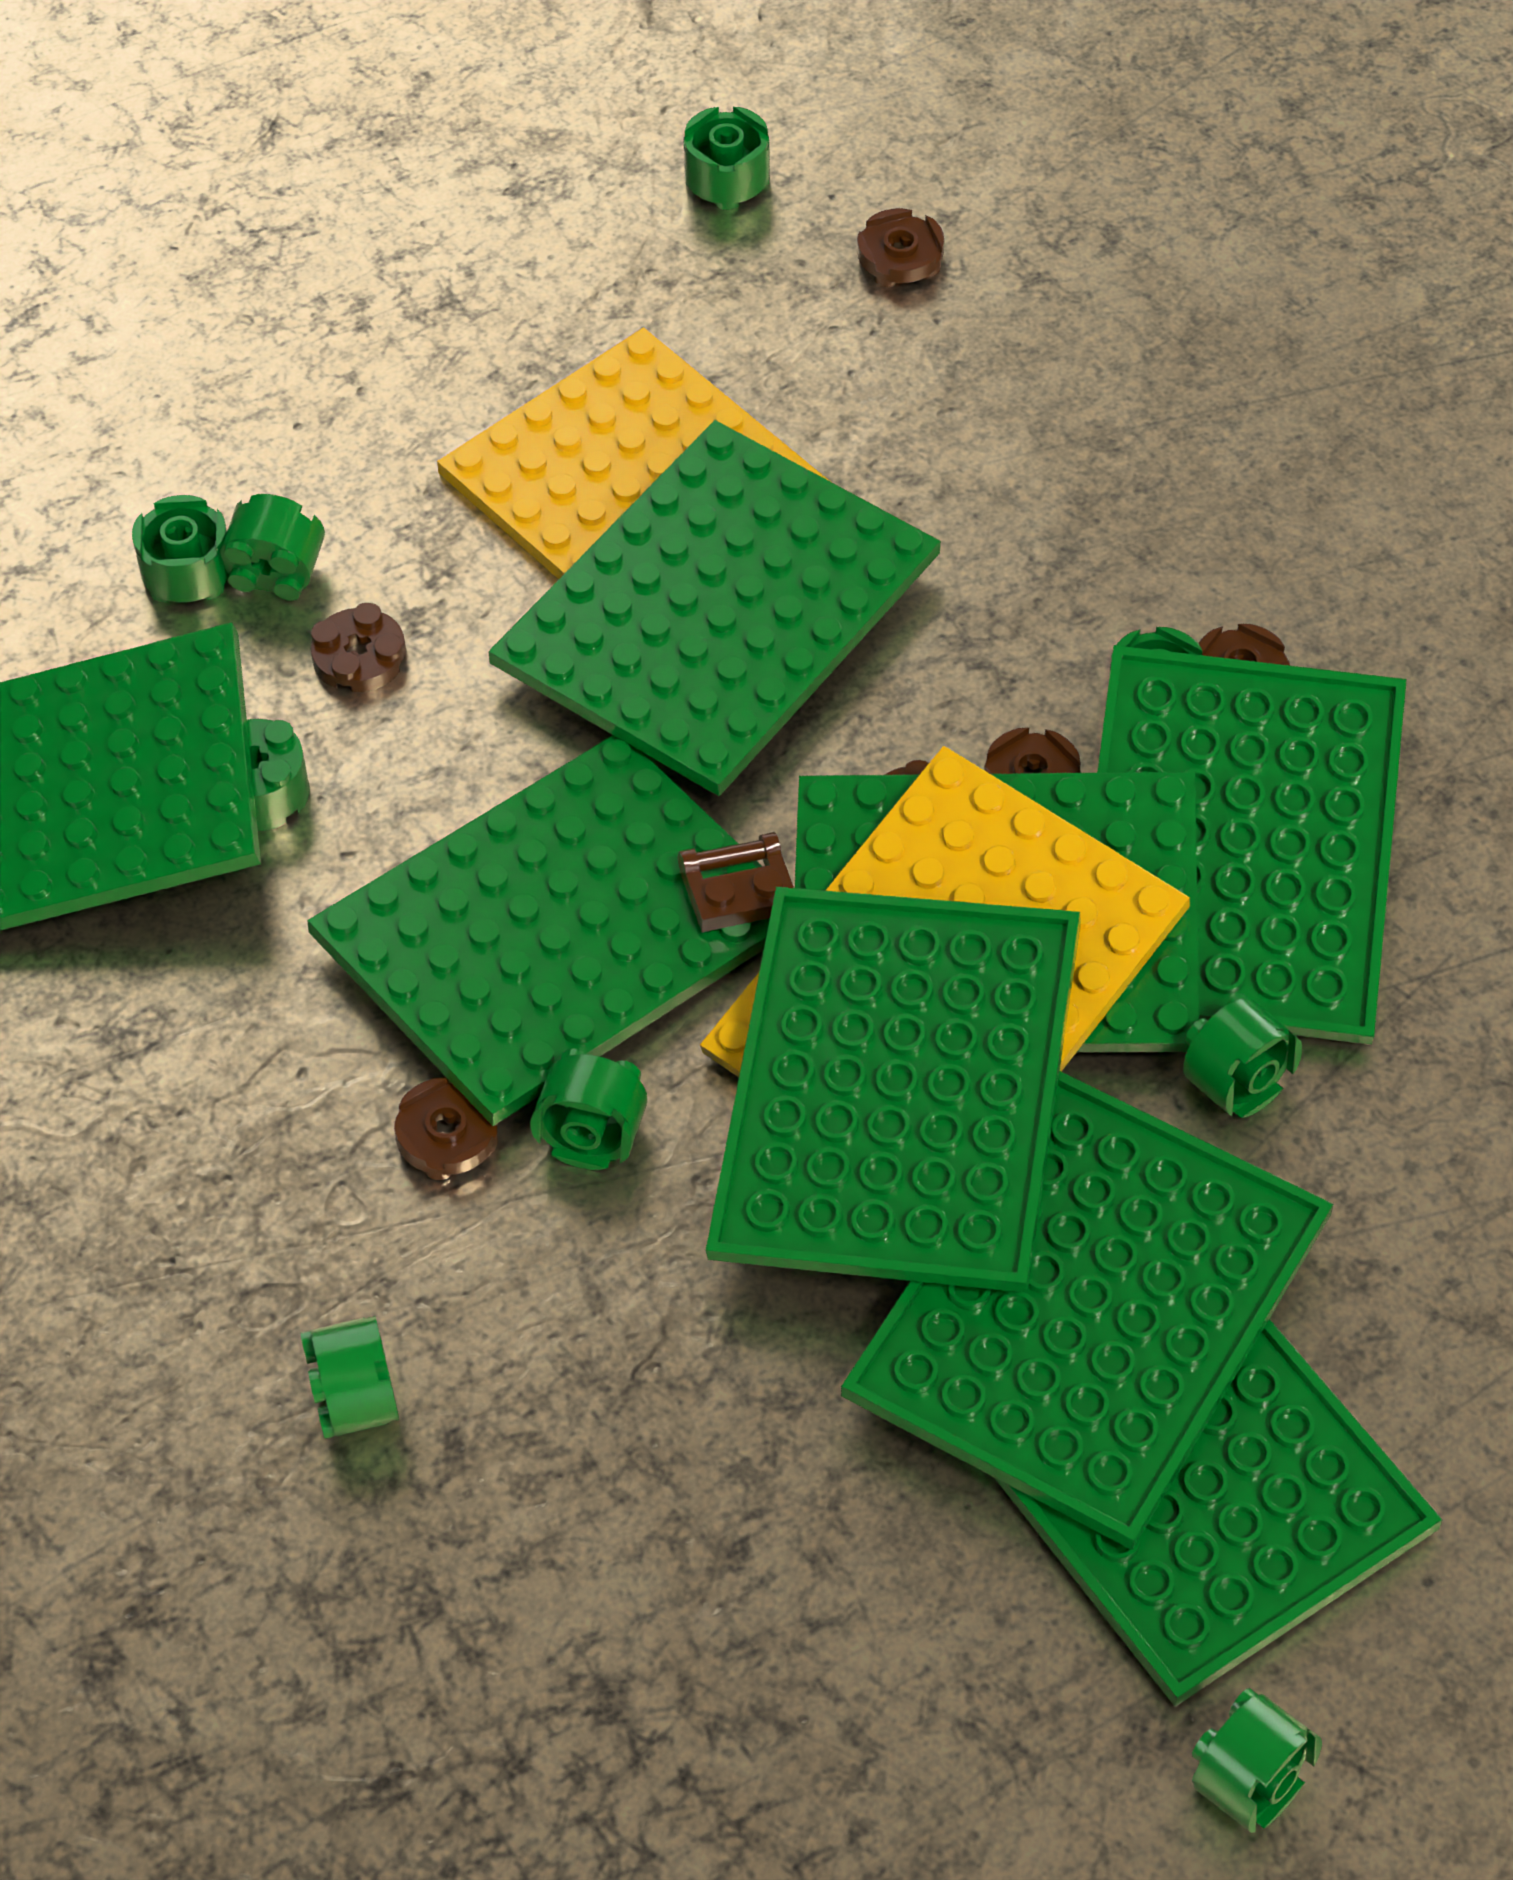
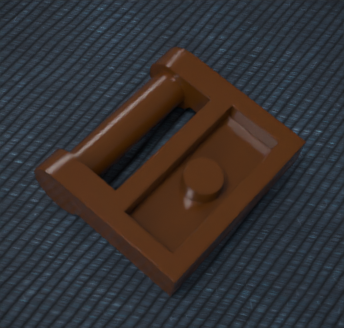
M775 832L759 835V840L698 853H696L694 848L678 852L681 876L701 932L769 919L776 887L794 888L781 854L778 836ZM762 859L765 865L763 867L704 879L701 874L703 871Z

